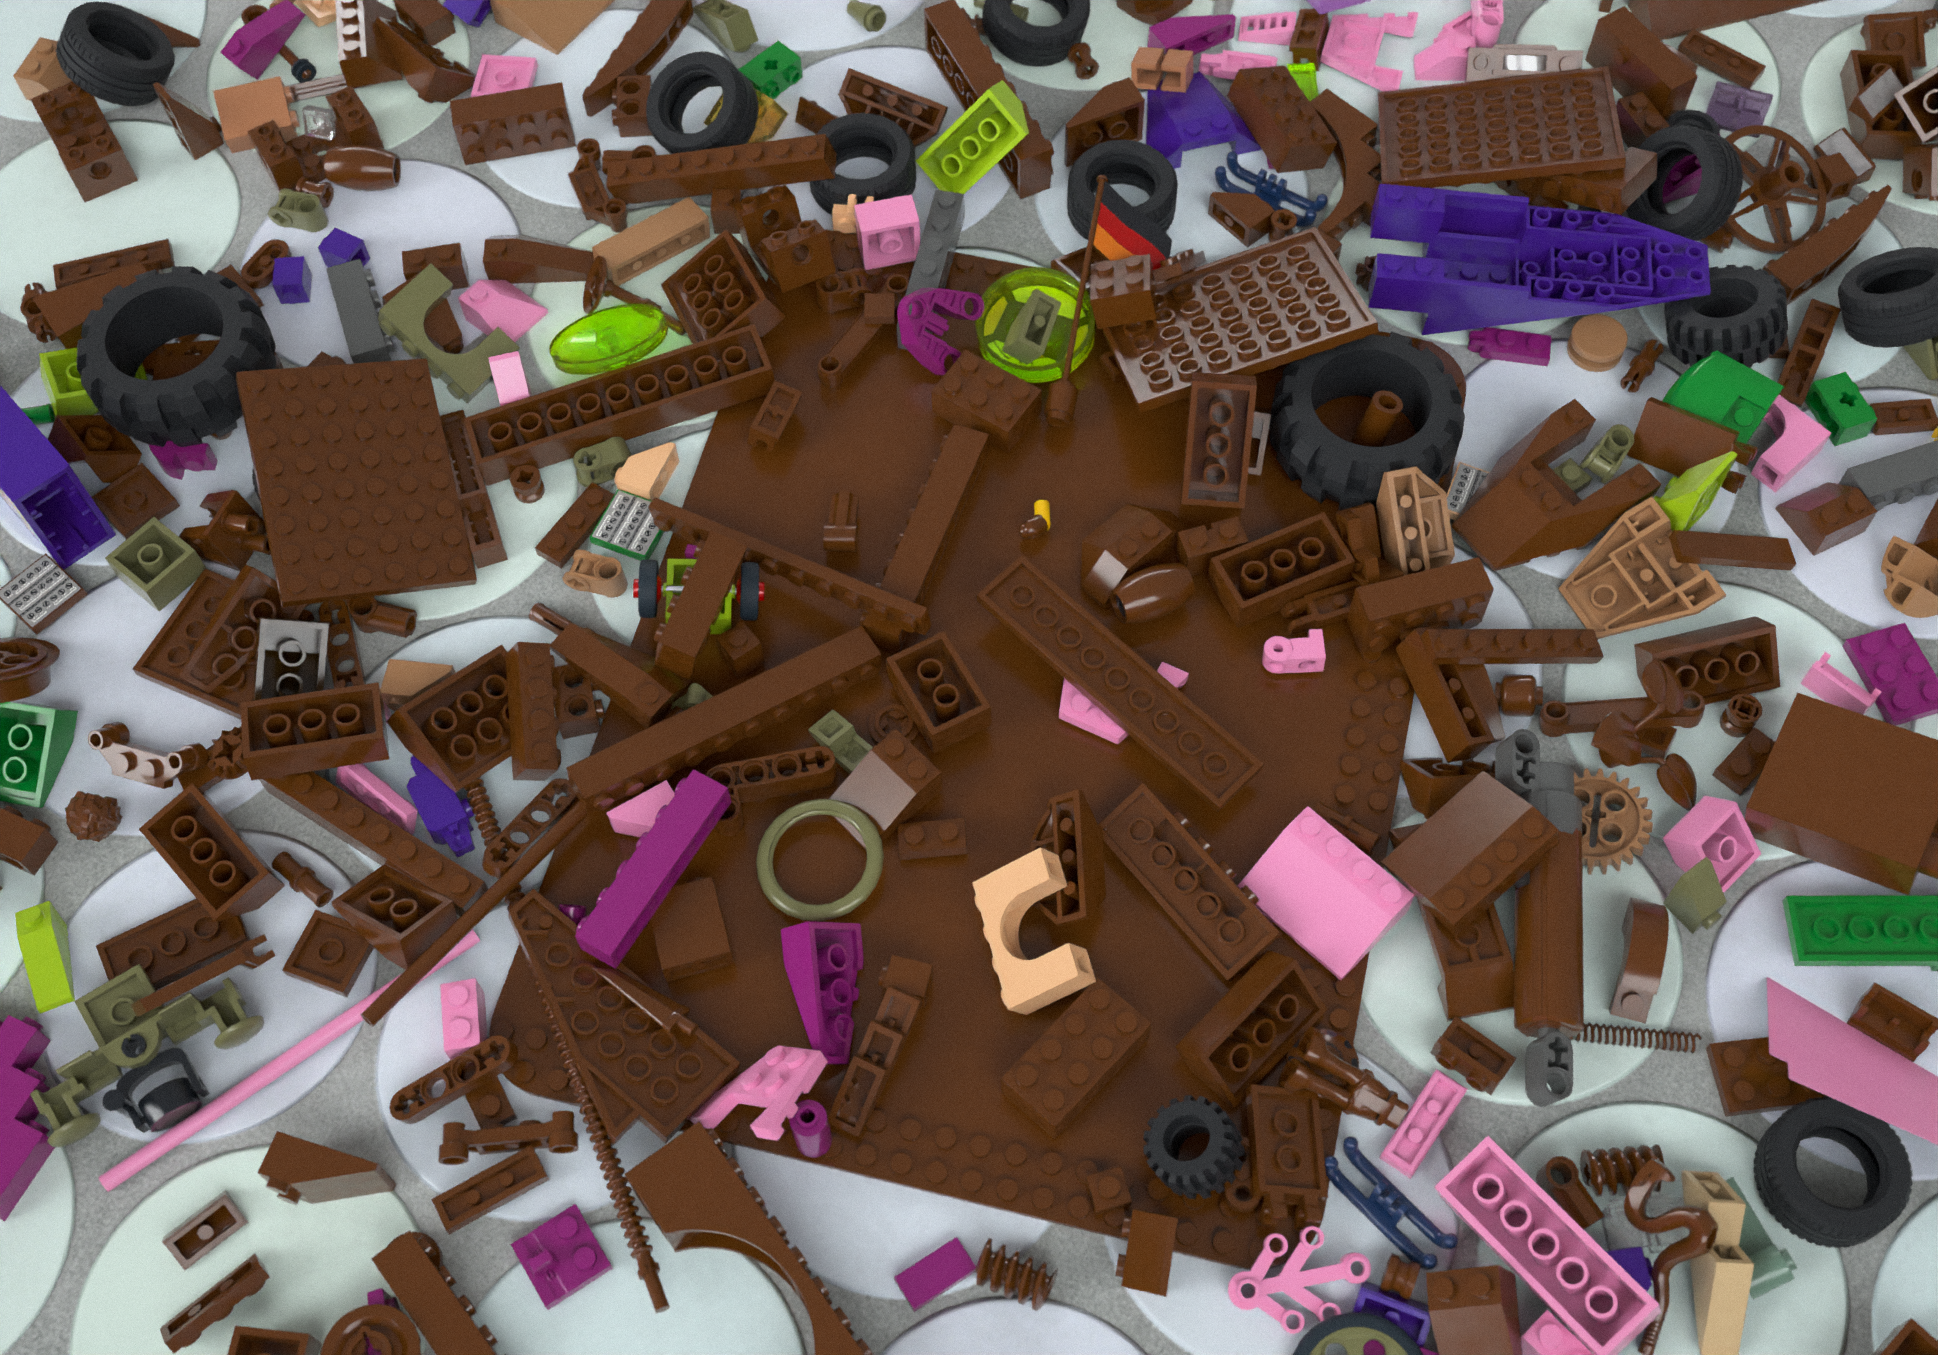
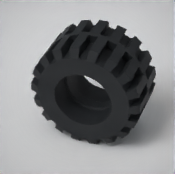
M1186 1095L1182 1102L1177 1098L1170 1100L1171 1106L1165 1109L1162 1105L1156 1110L1160 1115L1156 1119L1150 1118L1147 1124L1151 1127V1130L1144 1131L1143 1139L1148 1145L1143 1146V1150L1148 1158V1165L1161 1181L1179 1196L1184 1193L1188 1199H1196L1197 1193H1199L1205 1199L1211 1197L1210 1191L1216 1190L1218 1194L1225 1190L1222 1185L1226 1181L1232 1184L1236 1179L1233 1174L1234 1170L1240 1171L1243 1165L1239 1159V1156H1244V1147L1240 1143L1243 1141L1240 1132L1226 1112L1214 1101L1210 1103L1206 1097L1199 1096L1196 1101L1192 1095ZM1199 1133L1210 1134L1209 1144L1201 1156L1191 1161H1178L1180 1147L1186 1139Z

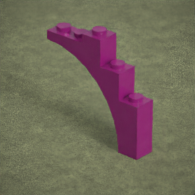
M8 1015L4 1022L0 1021V1219L4 1222L55 1148L47 1141L49 1137L46 1135L50 1130L35 1121L40 1112L30 1095L36 1089L42 1093L50 1090L44 1084L47 1078L33 1070L32 1067L51 1040L41 1032L43 1029L41 1024L26 1016L20 1021Z

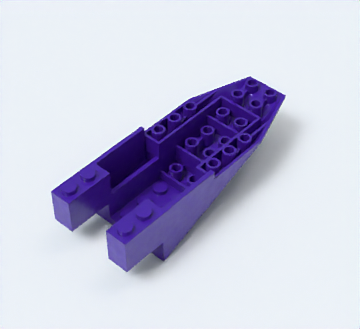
M1379 184L1371 213L1370 238L1423 243V257L1377 253L1369 282L1368 308L1422 313L1421 336L1617 311L1706 296L1711 293L1708 245L1618 214L1528 206L1529 197Z

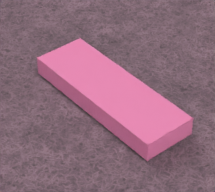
M1436 1069L1379 1158L1411 1179L1463 1098L1467 1088Z

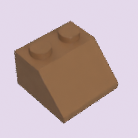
M40 37L13 75L26 100L31 101L34 97L72 82L59 64L56 55L58 41Z

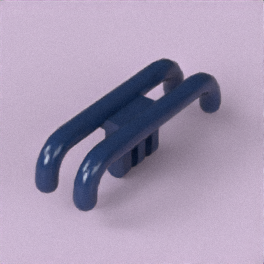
M1233 151L1229 152L1226 156L1227 166L1235 177L1255 186L1254 193L1230 182L1226 176V169L1223 166H1219L1215 170V180L1224 192L1256 194L1264 202H1268L1275 211L1285 209L1280 206L1283 201L1305 210V216L1295 213L1297 216L1296 226L1300 228L1312 225L1317 217L1316 212L1325 209L1328 202L1325 194L1318 195L1316 201H1312L1286 189L1288 181L1283 178L1276 184L1277 175L1271 173L1267 179V171L1261 169L1258 175L1244 169L1238 163L1237 153Z
M1349 1136L1345 1138L1343 1150L1347 1158L1375 1188L1369 1198H1367L1341 1172L1338 1167V1160L1334 1156H1328L1324 1159L1328 1179L1411 1262L1414 1261L1421 1264L1420 1268L1424 1270L1434 1269L1438 1264L1437 1257L1434 1254L1422 1252L1396 1225L1406 1217L1432 1243L1445 1250H1451L1457 1246L1458 1238L1453 1233L1445 1234L1361 1153L1355 1137Z

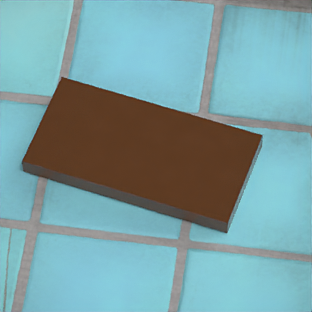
M196 898L96 945L109 981L140 964L146 971L155 990H158L232 953L235 947L251 940L241 915L217 922Z

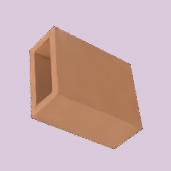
M280 76L213 91L224 140L232 153L254 149L247 131L271 120H274L280 129L284 141H290L298 137L296 128L300 127V121L296 110L292 111L290 103L295 102L291 87L285 86Z

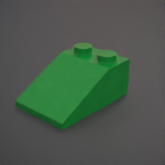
M22 701L0 703V801L38 808L44 807L73 743L78 711Z

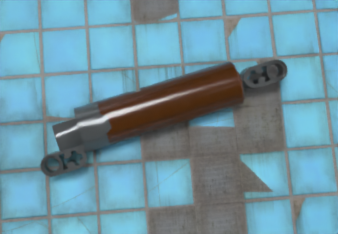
M1520 729L1496 747L1495 779L1533 805L1559 829V844L1515 883L1514 1026L1515 1029H1518L1524 1035L1538 1038L1526 1047L1525 1090L1527 1097L1534 1105L1547 1107L1569 1097L1572 1093L1573 1048L1569 1038L1578 1035L1584 1030L1582 803L1574 795V769L1569 765L1559 762H1540L1538 738L1533 732L1527 729Z

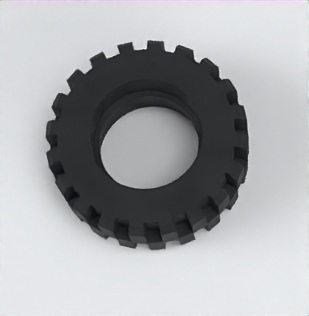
M1726 265L1724 268H1718V266L1709 268L1710 295L1665 302L1664 315L1669 350L1680 362L1685 365L1689 364L1690 367L1717 350L1751 368L1754 363L1758 362L1760 364L1768 359L1769 354L1773 355L1778 351L1787 337L1788 318L1785 289L1773 275L1769 276L1768 272L1760 268L1754 270L1752 266L1743 265V267H1736V265Z

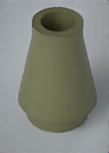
M851 0L847 5V13L854 17L867 31H879L884 26L886 14L881 6L858 0Z

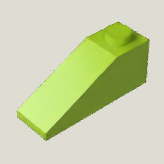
M50 900L16 912L17 938L37 1010L41 1014L75 1001L67 925Z

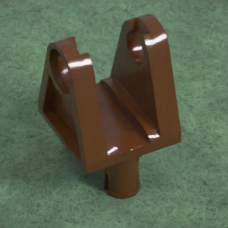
M235 490L207 494L200 507L207 509L211 513L209 517L213 520L208 525L184 528L178 536L191 546L199 557L236 571L242 570L254 552L271 555L264 520Z

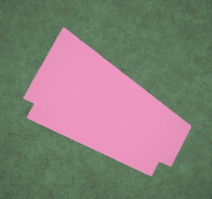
M1767 977L1769 1054L1788 1063L1789 1079L1938 1145V1077Z

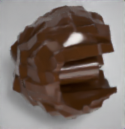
M78 791L71 798L68 806L65 807L66 824L70 832L77 837V840L85 839L100 842L117 830L122 819V815H120L121 807L118 806L117 798L109 796L103 798V796L98 794H85V792Z

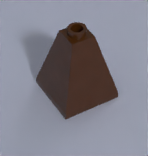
M418 274L382 296L383 306ZM446 298L427 316L424 321V331L429 341L439 350L450 354H459L464 348L462 333Z

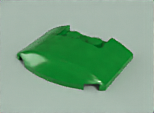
M1716 350L1710 353V356L1688 368L1672 385L1662 401L1739 431L1737 441L1747 444L1784 386Z

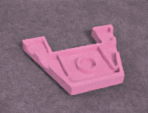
M1408 12L1407 16L1395 17V13H1384V17L1368 18V14L1333 15L1320 62L1383 92L1399 90L1403 71L1375 66L1383 34L1389 33L1412 38L1418 13Z
M1164 662L1160 664L1157 670L1176 688H1181L1188 680L1189 673ZM1064 678L1059 719L1116 744H1119L1129 735Z
M785 1046L774 1047L755 1064L716 1092L690 1120L693 1124L700 1122L704 1128L714 1129L737 1104L764 1107L767 1109L750 1127L757 1137L777 1141L784 1132L781 1124L786 1116L788 1119L793 1118L798 1110L795 1102L802 1091L804 1094L810 1091L828 1061L819 1050Z

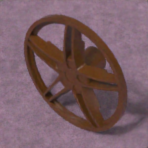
M1765 125L1746 126L1724 138L1737 151L1742 164L1743 180L1751 186L1740 194L1738 202L1747 196H1750L1753 204L1730 215L1723 224L1726 229L1746 246L1768 254H1784L1792 245L1796 247L1800 245L1811 232L1815 231L1817 233L1821 228L1826 213V188L1820 169L1807 149L1786 132ZM1756 134L1775 138L1765 166L1760 164L1747 151L1743 152L1734 142L1742 137ZM1780 141H1783V142H1782V145H1781V147H1780V150H1779L1778 147H1779ZM1790 147L1807 164L1814 178L1816 189L1809 188V185L1803 184L1805 180L1804 171L1797 162L1790 160ZM1786 203L1817 206L1816 215L1810 228L1804 235L1793 241L1790 231L1792 224ZM1763 206L1764 214L1775 243L1753 236L1743 229L1735 219Z

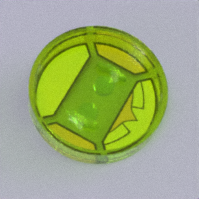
M1043 267L1019 269L996 280L983 294L984 311L981 317L975 320L978 346L985 360L1028 383L1048 382L1063 377L1080 283L1063 272ZM1038 289L1061 302V306L1044 354L1026 365L1004 353L1002 349L1012 323L1032 292ZM1086 290L1083 297L1070 372L1075 370L1086 359L1095 339V318L1090 296Z

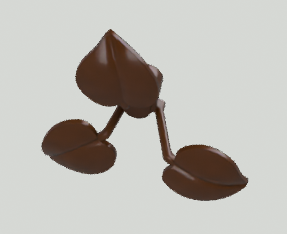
M1654 659L1644 667L1642 682L1651 700L1658 703L1656 709L1636 725L1633 724L1630 717L1624 712L1613 711L1609 713L1599 724L1591 745L1599 749L1602 762L1609 768L1619 765L1631 767L1645 763L1658 764L1660 767L1657 769V778L1663 790L1681 807L1690 811L1696 803L1697 782L1689 763L1675 753L1667 755L1665 760L1662 757H1641L1642 749L1638 741L1639 737L1635 734L1662 713L1664 708L1674 714L1681 710L1684 703L1683 687L1675 672L1663 661Z

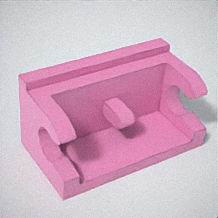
M1825 652L1820 660L1812 665L1801 684L1827 703L1864 715L1882 692L1875 688L1872 694L1864 690L1827 662L1831 655Z

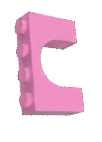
M1780 395L1763 419L1772 428L1776 442L1759 457L1751 472L1754 477L1775 493L1823 449L1831 435V432L1820 423L1814 421L1799 410L1796 405Z

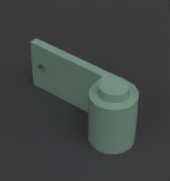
M1731 1177L1725 1181L1746 1203L1739 1247L1754 1263L1749 1293L1755 1299L1794 1280L1795 1278L1791 1271L1797 1269V1266L1786 1248L1778 1250L1775 1244L1772 1243L1735 1179Z

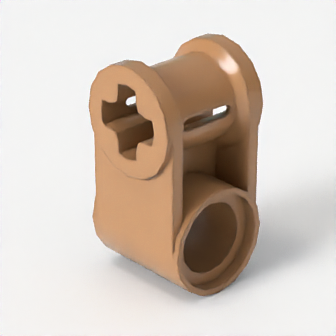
M576 550L574 552V562L569 572L563 575V581L567 586L578 591H587L610 598L618 597L626 591L628 586L627 579L621 563L617 559L593 554L586 550Z

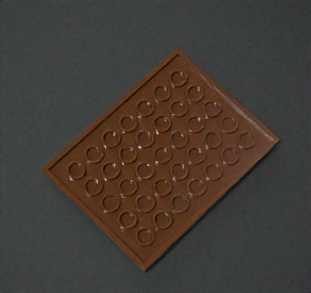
M1608 66L1378 92L1382 184L1423 188L1460 187L1464 184H1490L1494 181L1502 180L1519 181L1531 177L1549 178L1561 174L1571 173L1579 175L1590 171H1613L1619 168H1626V156Z
M1316 227L1193 268L1184 274L1156 282L1157 319L1100 328L1140 413L1188 398L1190 396L1192 372L1251 376L1379 332L1377 320Z
M427 358L241 371L236 373V381L281 607L476 584L477 577Z

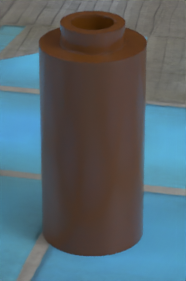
M1382 390L1376 392L1352 437V443L1368 447H1383L1403 408L1401 399L1390 391Z

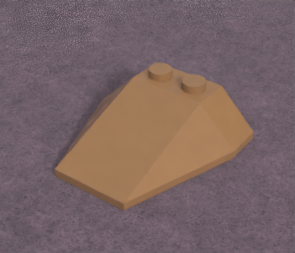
M1652 496L1625 512L1558 588L1586 629H1594L1597 639L1695 615L1726 597L1725 592L1708 570L1703 572L1697 564L1676 562L1669 539L1672 533L1670 519Z

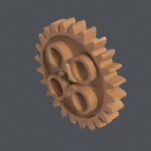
M1587 768L1584 769L1583 778H1579L1574 773V795L1587 803V806L1582 807V833L1584 834L1582 837V863L1587 866V872L1590 875L1593 872L1594 866H1599L1602 874L1605 875L1607 865H1612L1617 872L1620 871L1621 860L1632 865L1633 854L1642 856L1644 847L1641 844H1649L1650 835L1647 833L1652 832L1653 823L1648 821L1652 819V810L1645 809L1648 805V798H1638L1640 787L1637 786L1629 790L1628 777L1619 783L1616 781L1617 772L1614 771L1609 778H1606L1601 768H1599L1596 776H1591ZM1595 795H1600L1601 803L1596 846L1592 848L1589 846L1594 797ZM1616 804L1622 807V810L1611 811L1607 806ZM1606 835H1614L1618 837L1620 840L1616 842H1608L1604 840L1603 837Z

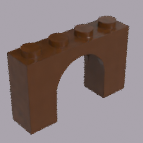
M1629 147L1625 151L1626 168H1619L1613 171H1590L1579 175L1571 173L1561 174L1549 178H1524L1515 181V189L1622 215L1657 179V153Z

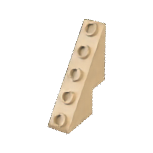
M1682 1170L1684 1205H1693L1705 1209L1713 1215L1718 1223L1717 1237L1711 1250L1707 1254L1690 1260L1700 1355H1738L1754 1263L1739 1247L1746 1203L1718 1172Z

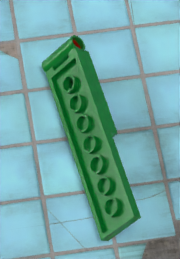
M1938 895L1786 896L1782 901L1794 966H1930L1931 971H1938Z

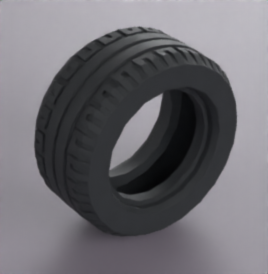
M985 0L982 24L989 41L1005 57L1027 66H1049L1065 60L1071 47L1081 42L1090 15V0H1042L1051 4L1059 12L1063 20L1057 25L1049 27L1034 26L1021 20L1013 13L1009 4L1014 0Z
M88 2L71 10L56 45V55L59 64L74 84L98 99L122 106H139L157 99L158 95L153 84L158 82L165 86L175 60L169 39L156 24L134 10L109 2Z
M700 51L675 59L658 74L647 98L646 118L648 128L654 139L670 154L747 144L757 123L759 104L753 85L729 60L713 52ZM708 87H721L723 102L716 119L699 132L684 133L682 117L689 101L697 93Z
M856 113L836 118L816 133V135H827L836 152V167L849 159L859 157L877 158L889 165L885 172L872 178L862 180L850 179L835 172L834 179L810 181L809 184L813 198L827 213L832 215L834 204L847 205L849 194L856 195L857 204H863L867 196L874 197V201H879L897 196L911 195L914 192L916 186L914 145L908 133L895 122L875 114Z
M1683 124L1672 125L1657 131L1638 147V149L1657 153V179L1626 209L1630 219L1694 241H1699L1713 234L1728 220L1740 198L1743 184L1742 164L1737 151L1729 141L1710 131ZM1695 154L1702 168V181L1697 195L1689 206L1678 213L1670 214L1667 212L1663 202V186L1666 177L1678 161L1686 156Z
M1111 140L1088 149L1075 161L1068 177L1067 210L1072 226L1083 238L1088 240L1096 200L1094 193L1097 191L1099 183L1096 181V178L1099 175H1105L1108 178L1107 183L1109 185L1127 184L1137 186L1146 191L1150 198L1146 202L1133 207L1167 232L1174 220L1178 181L1172 164L1159 151L1138 141Z
M1932 247L1897 249L1873 256L1853 267L1844 276L1838 287L1840 309L1845 331L1848 335L1861 344L1883 348L1916 344L1938 336V249Z
M1829 1096L1823 1098L1815 1097L1814 1099L1810 1098L1799 1102L1797 1105L1795 1104L1766 1130L1760 1139L1761 1141L1758 1142L1753 1172L1755 1173L1754 1179L1757 1182L1756 1187L1760 1192V1198L1764 1200L1763 1203L1765 1207H1768V1212L1776 1217L1774 1219L1780 1222L1782 1227L1788 1228L1791 1234H1796L1798 1238L1806 1239L1811 1244L1824 1245L1828 1248L1832 1246L1840 1248L1866 1242L1894 1222L1907 1206L1906 1203L1909 1201V1195L1912 1191L1911 1186L1913 1185V1180L1911 1179L1912 1170L1910 1169L1912 1166L1900 1137L1897 1136L1893 1128H1890L1887 1122ZM1812 1137L1831 1139L1847 1147L1859 1159L1867 1180V1193L1862 1205L1852 1208L1833 1206L1813 1194L1804 1184L1797 1169L1796 1151L1801 1140Z

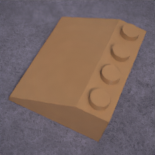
M490 0L496 23L558 55L615 0Z

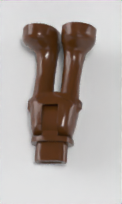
M1315 1027L1308 1028L1298 1043L1297 1055L1305 1061L1317 1065L1347 1082V1086L1344 1089L1331 1082L1296 1058L1290 1059L1284 1066L1279 1077V1086L1290 1091L1306 1089L1315 1092L1340 1106L1346 1115L1354 1114L1371 1120L1378 1126L1385 1124L1396 1130L1405 1117L1409 1105L1398 1099V1093L1390 1091L1383 1083L1376 1079L1373 1071L1368 1069L1361 1070L1332 1053L1327 1048L1325 1035Z

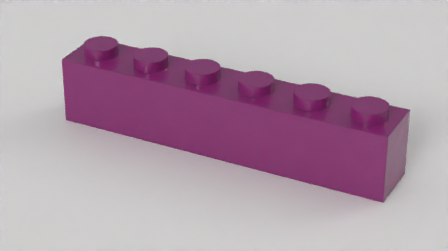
M694 769L687 779L683 778L678 783L673 799L668 805H663L660 808L651 830L641 835L636 844V851L629 860L626 859L621 863L614 882L609 888L606 887L601 891L596 901L597 906L589 916L583 917L577 926L575 937L580 948L615 969L731 804L728 787Z

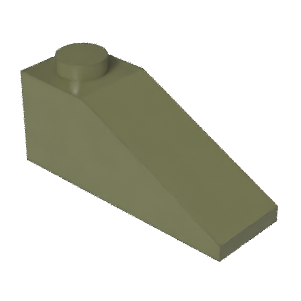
M707 0L693 7L694 13L724 47L740 53L750 49L751 44L759 41L747 9L726 0Z

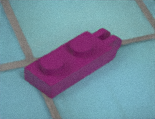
M1485 327L1481 331L1473 330L1469 332L1468 350L1478 352L1482 358L1547 367L1550 361L1552 336Z

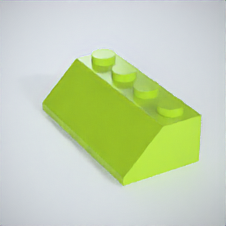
M1003 80L995 84L916 160L917 164L939 190L965 194L1029 134L1021 101Z

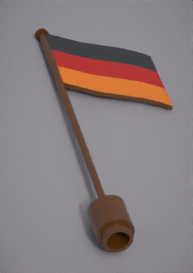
M1099 175L1096 178V181L1099 183L1062 380H1057L1048 386L1044 407L1045 422L1059 428L1068 427L1070 421L1074 419L1078 389L1073 386L1072 382L1068 381L1092 249L1094 248L1105 260L1110 261L1128 258L1133 255L1142 256L1150 254L1153 270L1161 267L1160 261L1168 259L1171 252L1172 239L1157 223L1127 203L1107 183L1108 178L1105 175Z

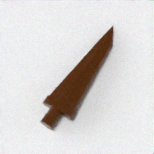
M592 967L668 1033L678 1028L691 1037L697 1031L699 1025L687 1018L691 1009L685 1005L677 1003L618 970Z

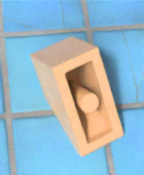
M668 442L629 456L624 466L620 467L616 472L615 484L617 489L651 501L654 498L659 499L679 463L676 444Z

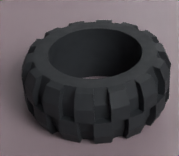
M172 266V270L169 273L159 274L154 269L136 275V282L125 288L117 285L102 297L103 306L99 311L91 310L82 325L81 336L83 339L78 340L77 371L81 375L82 386L107 423L118 432L130 437L133 436L135 440L164 447L167 441H173L179 447L202 444V437L216 433L220 438L238 428L236 420L243 416L236 373L275 369L277 361L274 356L276 344L260 307L249 292L238 287L236 282L211 270H208L203 275L201 271L193 266ZM192 334H210L221 337L213 353L203 363L187 373L164 380H142L135 378L136 372L145 358L156 348L170 340Z
M1392 331L1390 337L1372 334L1363 339H1357L1339 345L1336 348L1307 356L1304 359L1292 361L1284 368L1282 379L1276 384L1269 425L1270 443L1277 452L1276 459L1291 481L1300 479L1302 481L1301 489L1308 496L1321 504L1325 498L1338 502V510L1371 503L1376 507L1377 511L1376 502L1384 472L1416 466L1437 485L1440 478L1448 474L1463 435L1465 414L1461 407L1463 399L1452 374L1443 375L1445 367L1442 360L1427 347L1420 351L1412 346V338ZM1378 391H1390L1401 399L1403 403L1401 412L1412 423L1416 434L1408 440L1391 446L1368 447L1357 445L1336 436L1328 430L1318 418L1315 410L1336 398L1345 396L1373 397Z

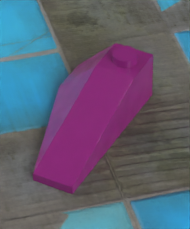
M808 921L781 929L784 966L812 1050L822 1052L828 1061L826 1065L848 1064L854 1029V1021L851 1018L853 1001L858 1000L859 989L855 987L857 971L863 967L864 960L861 925L857 923Z

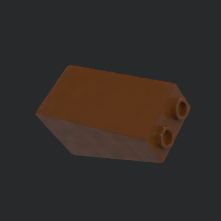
M1937 66L1894 94L1923 143L1938 141Z
M137 263L38 295L32 299L66 349L76 348L78 340L83 339L81 332L84 321L91 310L99 311L103 306L102 297L117 285L125 288L136 282L135 276L147 271L142 263Z

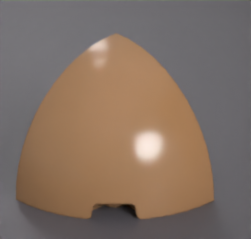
M1893 536L1885 551L1881 566V572L1886 576L1887 588L1883 591L1887 600L1898 611L1910 617L1927 618L1938 615V560L1917 546Z

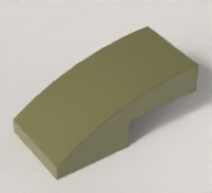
M831 710L808 729L820 746L827 747L833 751L835 761L849 774L852 773L873 748L857 735L854 726L835 710Z

